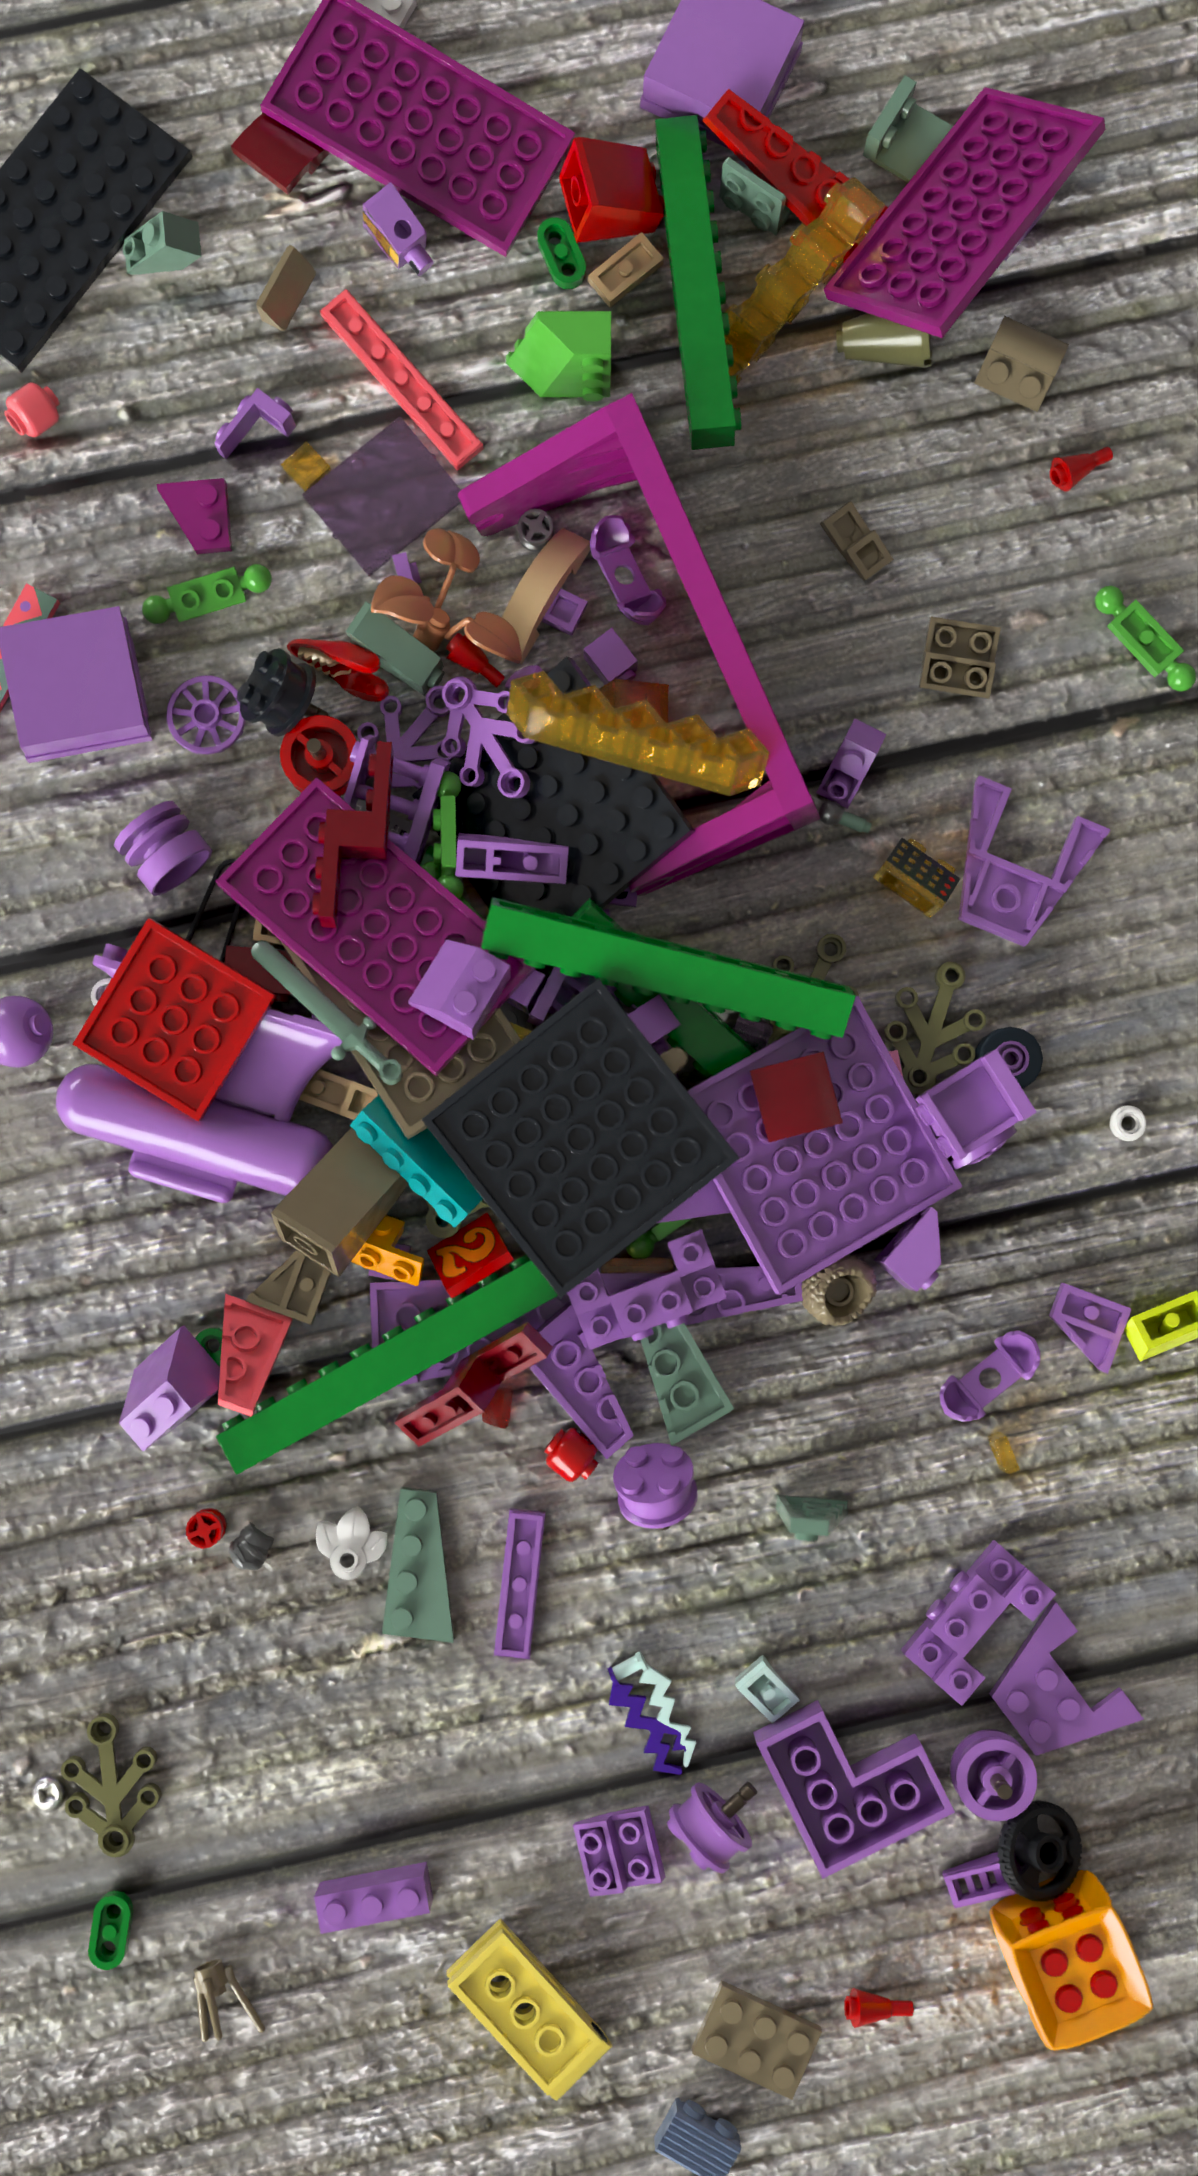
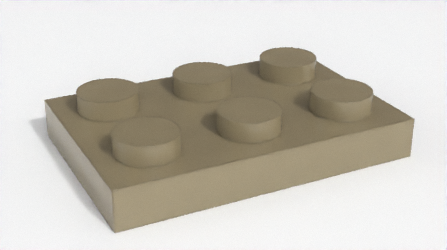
M721 1980L691 2048L692 2054L792 2100L822 2030L821 2026Z

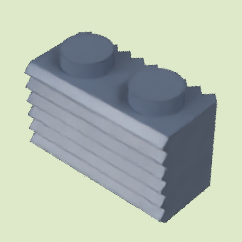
M675 2098L654 2136L655 2151L698 2176H727L730 2168L733 2167L734 2161L737 2159V2155L741 2151L740 2137L735 2126L722 2118H719L718 2121L713 2120L705 2114V2110L699 2104L692 2100L682 2102L679 2098Z

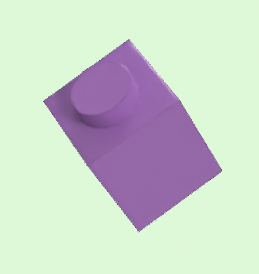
M610 628L584 648V659L609 691L615 686L623 688L636 677L634 672L637 671L638 660L613 628Z

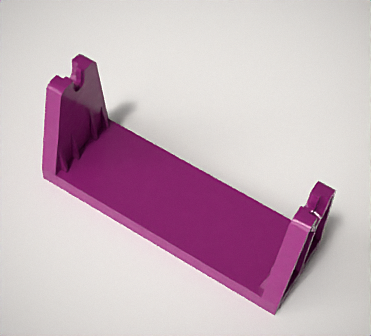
M630 393L604 406L463 488L458 493V497L469 522L472 525L475 524L482 536H490L517 525L520 517L528 510L540 509L547 512L599 489L638 480L770 779L732 810L694 828L695 832L629 886L632 893L636 891L638 896H644L820 820V815L633 394Z

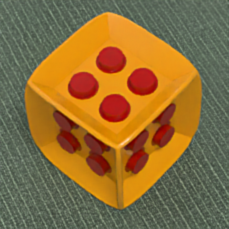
M1079 1870L1076 1878H1074V1882L1067 1888V1891L1053 1900L1033 1901L1015 1894L1002 1899L989 1910L999 1945L1014 1982L1025 2003L1028 2005L1032 2023L1043 2043L1051 2050L1067 2049L1095 2040L1136 2022L1153 2009L1150 1989L1126 1928L1113 1908L1108 1892L1099 1879L1089 1870ZM1055 1877L1040 1882L1039 1886L1048 1884Z

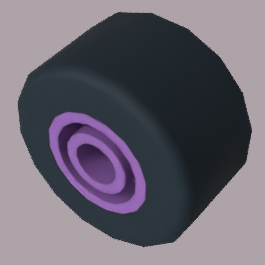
M1005 1027L994 1030L983 1037L975 1049L973 1062L986 1053L997 1049L1022 1089L1033 1083L1041 1072L1043 1063L1041 1046L1035 1037L1024 1029Z

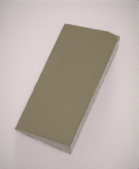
M292 245L287 246L256 302L261 320L281 331L286 330L316 275L311 264Z

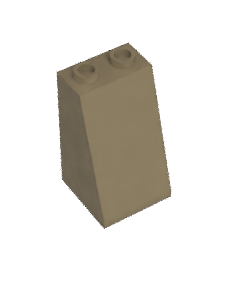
M351 1127L271 1212V1216L282 1241L340 1277L409 1183L396 1170L389 1168L384 1163L382 1157L369 1144L361 1141L356 1131Z

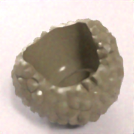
M846 1255L803 1281L801 1288L804 1308L807 1309L809 1314H812L813 1317L825 1325L837 1326L851 1323L853 1319L864 1312V1309L871 1303L872 1298L875 1297L877 1281L874 1270L865 1261L858 1259L857 1256Z

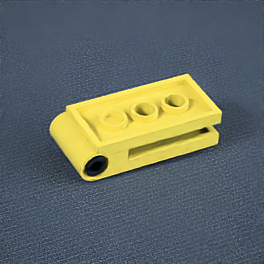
M501 1918L446 1970L449 1978L447 1984L451 1991L546 2095H550L556 2101L612 2047L610 2040L598 2024ZM496 1976H506V1979L501 1982L492 1981ZM522 2003L531 2004L529 2007L525 2009L517 2008V2006Z

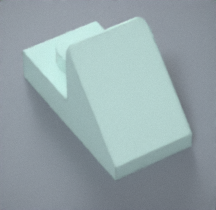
M763 1655L735 1678L737 1689L772 1724L800 1701L795 1692L774 1671Z

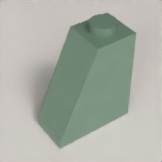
M365 601L346 630L350 642L374 652L380 659V667L425 696L429 688L438 686L445 672L442 671L444 666L441 657L386 615L371 613V604Z

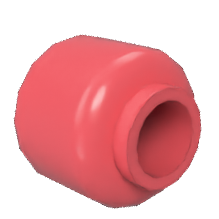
M30 382L8 396L6 399L7 410L4 411V414L18 434L21 436L27 434L30 437H38L58 422L59 414L56 407L60 403L49 387L46 386L42 389L36 383Z

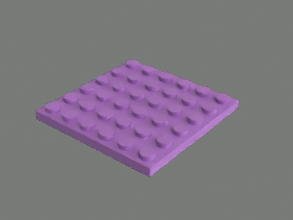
M858 996L855 997L843 1038L832 1035L831 1039H822L810 1034L809 1029L799 1027L795 1031L687 1090L740 1157L739 1160L715 1177L713 1181L776 1295L784 1293L963 1187L947 1157L938 1147L935 1140L936 1137L930 1126L927 1127L919 1117L915 1109L918 1107L917 1102ZM824 1052L843 1123L769 1143L750 1070Z

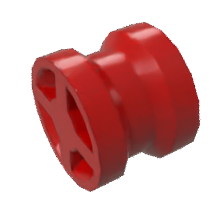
M214 1508L200 1510L187 1522L186 1536L189 1542L197 1548L205 1549L212 1547L226 1533V1518L223 1513Z

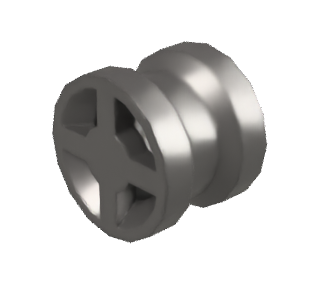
M531 509L520 517L518 531L521 544L532 552H540L554 536L553 521L549 514L540 509Z

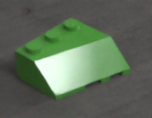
M537 311L525 328V337L518 339L515 343V351L509 352L506 355V364L540 397H582L586 401H600L603 397H610L611 311Z

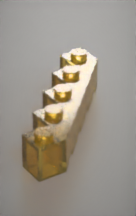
M852 177L842 185L836 183L829 190L824 198L827 204L821 215L807 226L802 223L791 235L789 241L792 245L786 256L772 266L770 264L765 265L755 278V282L758 285L751 297L738 306L735 303L726 310L725 313L729 315L730 335L725 336V343L732 344L734 366L728 367L729 376H736L737 385L742 380L740 377L741 373L752 361L757 363L776 341L774 337L787 321L791 323L809 303V297L819 283L825 284L842 265L845 254L856 242L859 245L868 235L886 206L855 177Z
M545 671L511 680L506 714L527 739L728 796L760 786L770 752L749 728L717 738L698 714L665 723L646 699L614 709L596 685L562 694Z

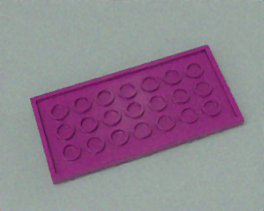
M356 0L321 1L260 104L261 112L385 186L391 182L400 195L504 257H507L575 138V132Z
M984 87L824 287L826 299L943 338L1106 130L1104 118Z
M316 777L216 880V883L265 928L366 1016L370 1017L383 1031L430 1072L437 1076L471 1038L415 1008L408 1001L446 939L482 949L481 940L486 922L388 839L387 860L342 857L337 928L322 927L318 915H313L314 892H320L321 879H316L317 857H323L324 844H319L318 840L320 821L326 822L327 809H354ZM510 955L509 959H500L511 966V978L483 1025L535 970V967L524 964V959Z

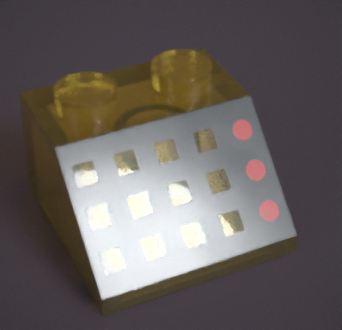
M901 838L872 878L931 918L943 908L961 878L954 874L956 870L949 863L942 859H938L936 862L925 854L927 850L922 844L911 838L908 841Z

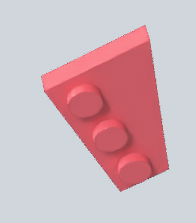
M225 1294L217 1405L251 1417L253 1416L291 1328L293 1318Z

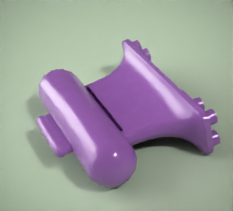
M106 943L103 955L94 956L93 965L103 970L110 977H113L128 951L127 949ZM269 1009L202 1121H196L115 1070L99 1064H84L74 1068L64 1077L57 1089L56 1109L65 1126L77 1134L134 1150L128 1169L133 1177L219 1203H228L232 1199L237 1181L287 1196L333 1147L325 1134L314 1128L290 1122L305 1087L316 1072L332 1059L331 1050L335 1046H339L342 1041L314 1014H312L310 1019L297 1014L292 1016Z

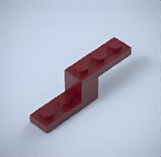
M377 741L376 754H370L369 776L374 777V788L367 789L366 811L327 809L326 822L320 821L318 840L319 844H324L323 857H317L316 879H321L320 892H314L313 915H318L322 927L337 928L342 857L387 860L394 765L392 742Z
M526 1322L463 1358L442 1390L401 1412L394 1423L420 1447L483 1413L503 1381L547 1358L553 1347L537 1330Z

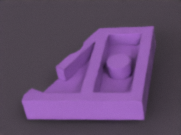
M1061 1282L1049 1317L1099 1371L1108 1374L1132 1309Z

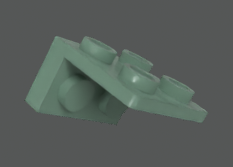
M904 75L868 133L863 156L904 181L909 182L953 126L916 104L917 100L913 98L917 82Z
M727 157L722 167L719 197L729 209L740 211L751 218L752 223L757 228L763 231L769 230L774 235H777L792 213L785 205L786 196L757 177L742 161L737 163Z

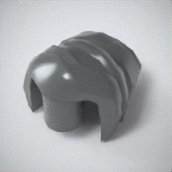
M250 1522L248 1526L242 1529L239 1537L235 1538L229 1545V1554L234 1565L238 1569H260L267 1560L268 1550H270L274 1538L264 1534Z

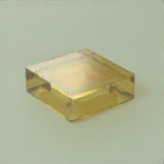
M307 441L281 464L282 469L305 494L332 471L327 462Z
M1001 1432L989 1435L987 1440L999 1469L1007 1474L1020 1470L1007 1436Z

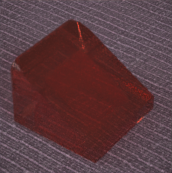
M501 1387L497 1389L487 1408L482 1413L483 1422L504 1429L509 1426L513 1398L512 1389Z

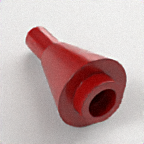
M1105 447L1091 454L1056 457L1051 463L1050 479L1054 486L1067 492L1092 472L1095 467L1112 460L1113 452L1109 447Z
M458 632L445 647L450 652L446 659L476 674L480 673L496 688L506 678L489 663V659L482 649L470 641L466 635L463 636Z
M856 1988L851 1990L850 1996H846L844 2001L846 2019L851 2020L854 2028L885 2020L891 2016H913L914 2006L911 2000H890L889 1998Z

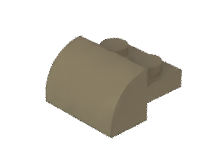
M1004 316L974 384L1038 412L1069 344Z

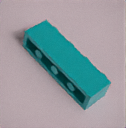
M379 1095L350 1124L356 1131L359 1139L369 1144L382 1157L384 1163L389 1168L396 1170L409 1183L410 1188L435 1208L437 1215L444 1221L449 1222L454 1228L483 1200L432 1132L426 1128L412 1138L407 1139Z

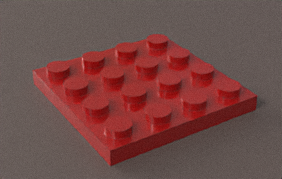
M148 918L72 1045L199 1122L204 1118L277 995L155 920Z

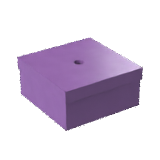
M681 0L644 74L640 108L661 118L697 115L699 130H706V138L728 148L702 121L727 89H730L769 118L801 54L803 45L801 38L805 20L762 0Z
M119 606L0 627V651L20 748L25 753L28 763L153 741L133 639L130 635L127 618L123 617Z

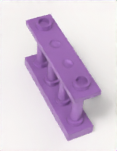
M371 734L363 737L361 742H355L350 756V761L354 762L344 801L354 810L358 798L366 800L367 789H373L363 784L369 764L370 754H376V751L373 750L376 736ZM394 757L393 772L419 781L418 785L423 786L420 799H414L413 802L391 794L390 809L408 815V819L413 822L409 834L404 833L402 836L389 831L388 839L420 865L433 823V809H437L440 801L437 793L443 774L449 771L451 762L436 758L430 763V766L425 764L424 767Z

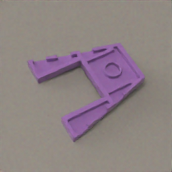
M979 775L974 784L958 920L1024 947L1029 943L1054 909L1056 903L1095 853V850L1108 835L1110 829L1077 816L1073 820L1051 879L987 853V850L1012 788Z

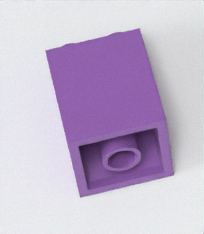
M184 1325L134 1369L119 1424L142 1451H145L183 1423L218 1392L220 1367Z

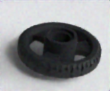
M1032 1801L1021 1814L1006 1820V1824L1001 1829L1002 1835L999 1836V1848H997L1002 1876L1010 1888L1026 1899L1040 1902L1053 1900L1066 1892L1067 1888L1074 1882V1878H1076V1874L1079 1872L1080 1861L1082 1860L1080 1856L1082 1854L1080 1833L1072 1817L1056 1804L1046 1801ZM1038 1815L1052 1817L1060 1826L1063 1833L1062 1837L1059 1838L1058 1836L1040 1831L1037 1824ZM1015 1856L1019 1863L1024 1865L1020 1872H1018L1015 1864ZM1041 1871L1049 1874L1058 1872L1056 1877L1048 1884L1039 1886Z

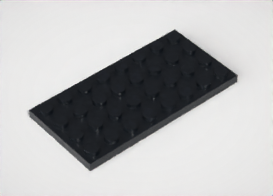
M79 68L0 168V357L21 373L124 244V239L135 231L192 159L191 151L81 68Z

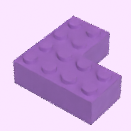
M818 1700L775 1721L773 1724L771 1723L753 1732L757 1746L822 1879L955 1813L915 1733L850 1766Z

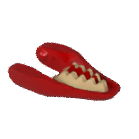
M295 639L288 643L287 648L291 654L306 661L308 665L314 666L317 671L322 670L325 675H329L348 693L370 702H380L389 695L390 689L387 683L380 677L372 674L381 665L380 659L374 652L346 641Z

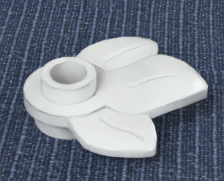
M359 1506L347 1511L339 1520L338 1526L325 1520H321L318 1523L316 1529L318 1549L323 1555L330 1558V1566L333 1573L341 1579L352 1580L359 1577L364 1572L366 1564L378 1560L386 1550L387 1533L382 1531L370 1532L368 1517ZM347 1554L353 1555L355 1559L354 1564L349 1568L343 1567L341 1563L342 1558Z

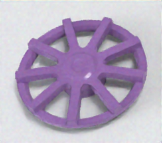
M197 676L182 683L172 694L167 706V724L174 739L182 747L196 754L224 752L243 734L246 720L241 716L240 702L237 701L238 705L227 708H220L219 705L229 692L236 699L238 690L228 681L216 676ZM202 682L203 699L197 701L186 688L195 683ZM209 682H215L224 686L214 701H211L209 698ZM181 693L192 703L191 710L174 708L175 701ZM239 712L237 727L222 720L223 715ZM173 715L188 716L192 720L176 730ZM217 726L233 732L223 743H221L216 731ZM198 727V733L193 745L181 737L191 729ZM206 730L210 731L216 746L200 747Z

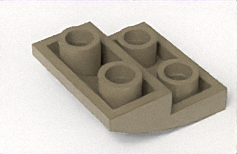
M929 617L919 688L990 699L996 663L994 662L1001 628Z

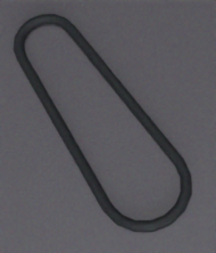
M235 859L225 860L217 867L188 932L187 941L190 942L222 869L227 865L233 864ZM238 903L236 904L220 956V961L223 963L225 962L226 945H230L241 906Z

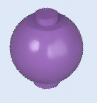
M24 996L1 998L0 1064L19 1068L37 1062L46 1054L52 1043L53 1024L49 1014L43 1006L33 999Z

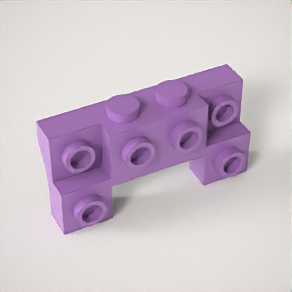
M702 1229L667 1242L677 1267L673 1271L608 1295L598 1269L568 1292L589 1350L623 1337L632 1336L633 1341L646 1338L654 1334L652 1328L663 1323H666L668 1328L678 1326L689 1321L687 1314L727 1299Z
M995 1540L989 1544L966 1573L961 1571L954 1577L949 1585L951 1591L943 1600L937 1599L933 1602L926 1612L928 1618L901 1649L906 1657L931 1677L940 1688L961 1706L985 1679L984 1675L964 1657L1006 1607L1012 1603L1033 1622L1056 1595L1054 1591Z

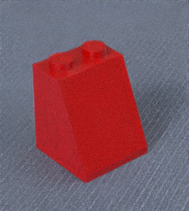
M585 137L574 138L560 172L559 180L576 243L633 236L641 232L643 234L655 233L661 219L664 217L665 203L662 195H658L655 183L656 169L654 163L649 161L646 148Z

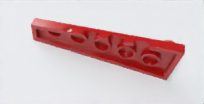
M730 89L724 92L702 120L757 177L786 196L785 205L843 264L888 209L885 204L870 193H863L849 182L850 178L840 171L836 173L821 162L822 158L812 150L808 152L794 142L792 135L780 126L771 123L769 118Z

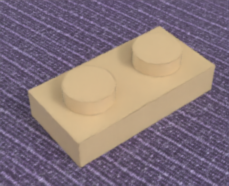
M641 232L588 275V283L610 308L663 266L664 258Z

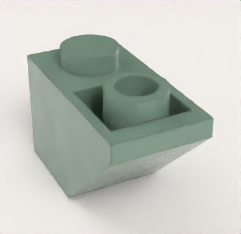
M161 211L124 239L123 254L126 258L127 274L139 275L183 270L199 259L202 255L198 222Z

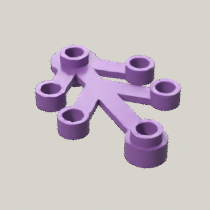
M462 676L452 678L445 684L442 691L443 701L450 710L446 737L441 744L442 752L446 756L459 758L464 755L466 742L460 736L465 717L471 728L465 764L459 775L462 784L469 787H478L483 783L485 775L480 767V761L484 747L500 772L498 789L501 794L510 798H522L529 791L530 778L525 771L514 767L495 735L513 737L521 743L531 744L538 738V727L533 722L524 720L513 723L484 718L476 705L496 707L501 713L514 714L520 707L519 697L509 691H502L500 693L479 691L474 682L469 678ZM464 689L465 696L460 702L459 693ZM509 696L511 705L505 709L504 700ZM528 726L530 734L524 739L522 731ZM455 740L457 742V749L452 753L450 746ZM474 770L476 777L474 781L470 782L468 776L470 771ZM519 777L521 785L518 790H515L514 781Z
M435 686L427 692L425 699L427 707L401 737L399 716L402 713V705L400 700L395 696H387L381 701L380 709L385 718L386 742H392L395 758L406 762L435 760L436 758L450 762L453 757L442 758L438 755L442 741L436 745L413 747L438 717L450 714L447 706L442 709L434 706L435 701L438 698H442L444 686ZM389 702H394L398 705L393 713L385 711V706ZM365 722L359 726L357 736L361 742L363 731L373 729L375 731L374 736H376L373 750L376 751L375 744L379 740V731L373 723ZM451 743L450 749L453 753L455 752L454 745ZM369 764L363 781L364 785H366L368 779L374 778L369 776ZM396 773L393 774L392 788L415 787L420 789L422 787L414 779Z

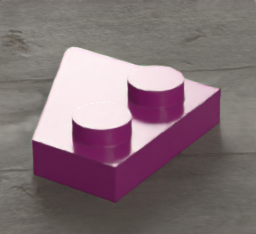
M224 478L157 484L158 492L197 555L232 552L227 483Z

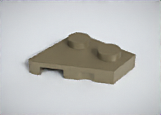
M296 1250L255 1291L248 1295L246 1302L312 1325L331 1272Z

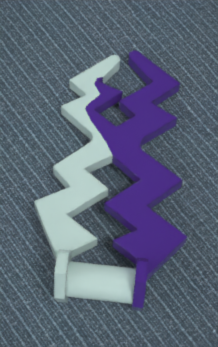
M641 1651L635 1653V1656L620 1664L607 1668L612 1680L609 1705L630 1707L624 1724L625 1727L650 1731L643 1752L657 1753L653 1771L681 1775V1767L665 1762L671 1745L670 1743L661 1742L664 1733L676 1735L672 1751L684 1749L683 1765L685 1767L689 1765L696 1740L686 1738L691 1726L669 1721L675 1698L664 1694L671 1683V1679L648 1665ZM642 1669L643 1673L639 1683L655 1684L649 1705L662 1707L657 1718L641 1715L646 1696L629 1694L634 1685L620 1683L619 1680Z

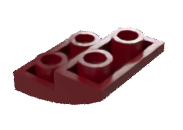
M264 113L256 118L231 145V149L237 157L287 195H289L306 172L312 175L330 153Z
M824 1052L750 1070L769 1143L843 1123Z

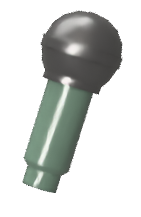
M836 801L824 802L818 812L820 820L826 825L841 824L858 832L863 831L866 833L870 831L872 825L866 819L844 811V808Z

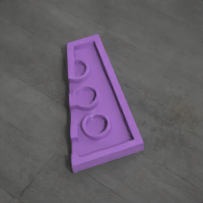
M568 1302L537 1329L553 1348L547 1358L529 1368L596 1446L599 1452L608 1459L634 1435L606 1380V1375L601 1365L598 1363L593 1350H589L573 1306Z

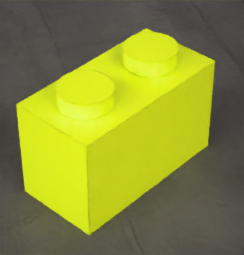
M1197 1290L1130 1318L1124 1332L1140 1362L1198 1338Z

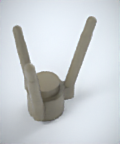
M215 1959L193 1970L195 1974L193 1980L197 1991L201 2039L203 2042H207L209 2039L206 1999L215 2039L218 2041L222 2039L215 1997L227 1991L225 1986L227 1983L230 1984L260 2033L265 2031V2026L235 1978L232 1965L224 1967L221 1959Z

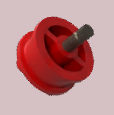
M325 715L306 717L301 719L290 732L285 734L280 748L281 766L288 779L299 792L302 793L317 777L341 797L346 794L354 762L350 761V756L357 740L352 731L336 718Z

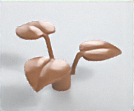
M436 528L428 531L424 537L423 545L429 556L441 564L450 565L449 572L434 607L430 603V598L423 596L421 587L406 577L389 576L378 585L372 599L371 613L388 614L403 621L418 624L413 637L430 650L436 651L444 638L451 640L456 632L465 627V635L480 648L519 664L521 662L522 654L518 635L513 626L502 617L489 612H478L474 619L466 617L450 628V617L441 609L456 568L467 573H473L480 562L477 548L461 534Z

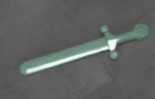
M262 940L252 946L251 955L342 1041L339 1046H335L331 1050L333 1059L342 1060L347 1051L357 1050L379 1071L384 1083L394 1085L400 1082L403 1076L401 1065L396 1060H388L366 1039L368 1031L377 1026L370 1017L366 1016L360 1026L356 1025L269 942Z

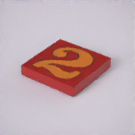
M488 1213L461 1228L455 1235L442 1240L427 1250L451 1298L461 1294L514 1260Z

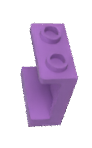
M997 1049L986 1053L915 1098L919 1104L915 1108L919 1117L927 1127L932 1124L939 1135L935 1139L938 1147L947 1158L952 1156L954 1161L962 1160L968 1153L1009 1127L1037 1113Z

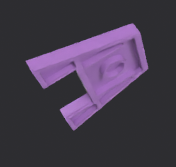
M1054 1599L989 1693L1035 1756L1144 1720L1119 1687L1090 1708L1050 1655V1652L1078 1632Z

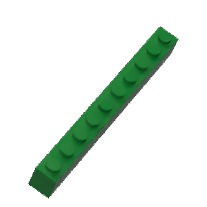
M697 115L655 119L656 152L661 194L665 203L664 220L691 450L735 446V431L742 429L740 408H733L732 399L738 397L736 376H729L728 368L734 366L732 344L725 343V336L730 335L729 315L721 311V305L726 304L724 281L718 282L717 274L722 273L721 251H714L713 243H718L717 220L710 221L709 214L714 213L713 190L706 189V183L711 182L709 160H703L702 153H707L706 130H699Z
M493 897L481 940V948L486 949L489 954L499 959H509L510 955L524 959V964L535 968H545L547 964L559 967L561 973L571 977H581L583 973L595 976L596 980L600 979L604 985L617 986L618 982L631 985L633 991L644 995H653L654 991L668 994V999L677 1003L689 1004L690 1000L704 1003L703 1007L713 1012L725 1013L726 1009L740 1012L739 1016L749 1021L760 1022L761 1018L775 1021L774 1024L782 1029L795 1031L796 1027L809 1029L810 1034L822 1039H831L832 1035L843 1038L856 997L848 986Z
M526 1254L509 1264L512 1271L499 1277L495 1271L478 1282L480 1289L469 1295L464 1291L454 1298L449 1297L445 1299L448 1304L446 1308L436 1313L433 1307L413 1317L417 1324L403 1330L400 1324L382 1334L385 1342L374 1348L368 1342L350 1352L351 1361L340 1366L336 1360L318 1370L321 1377L308 1384L304 1378L287 1387L286 1390L289 1395L276 1402L274 1396H271L260 1402L255 1409L257 1413L252 1417L250 1416L244 1420L242 1414H239L222 1424L225 1431L215 1437L235 1474L238 1475L555 1298L558 1294Z

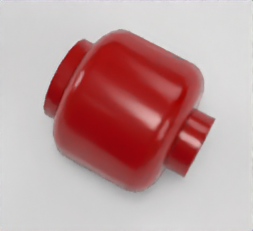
M561 1428L544 1449V1452L548 1454L546 1457L547 1466L568 1482H573L580 1476L586 1480L599 1463L594 1459L598 1449L588 1437L576 1428H570L566 1431Z

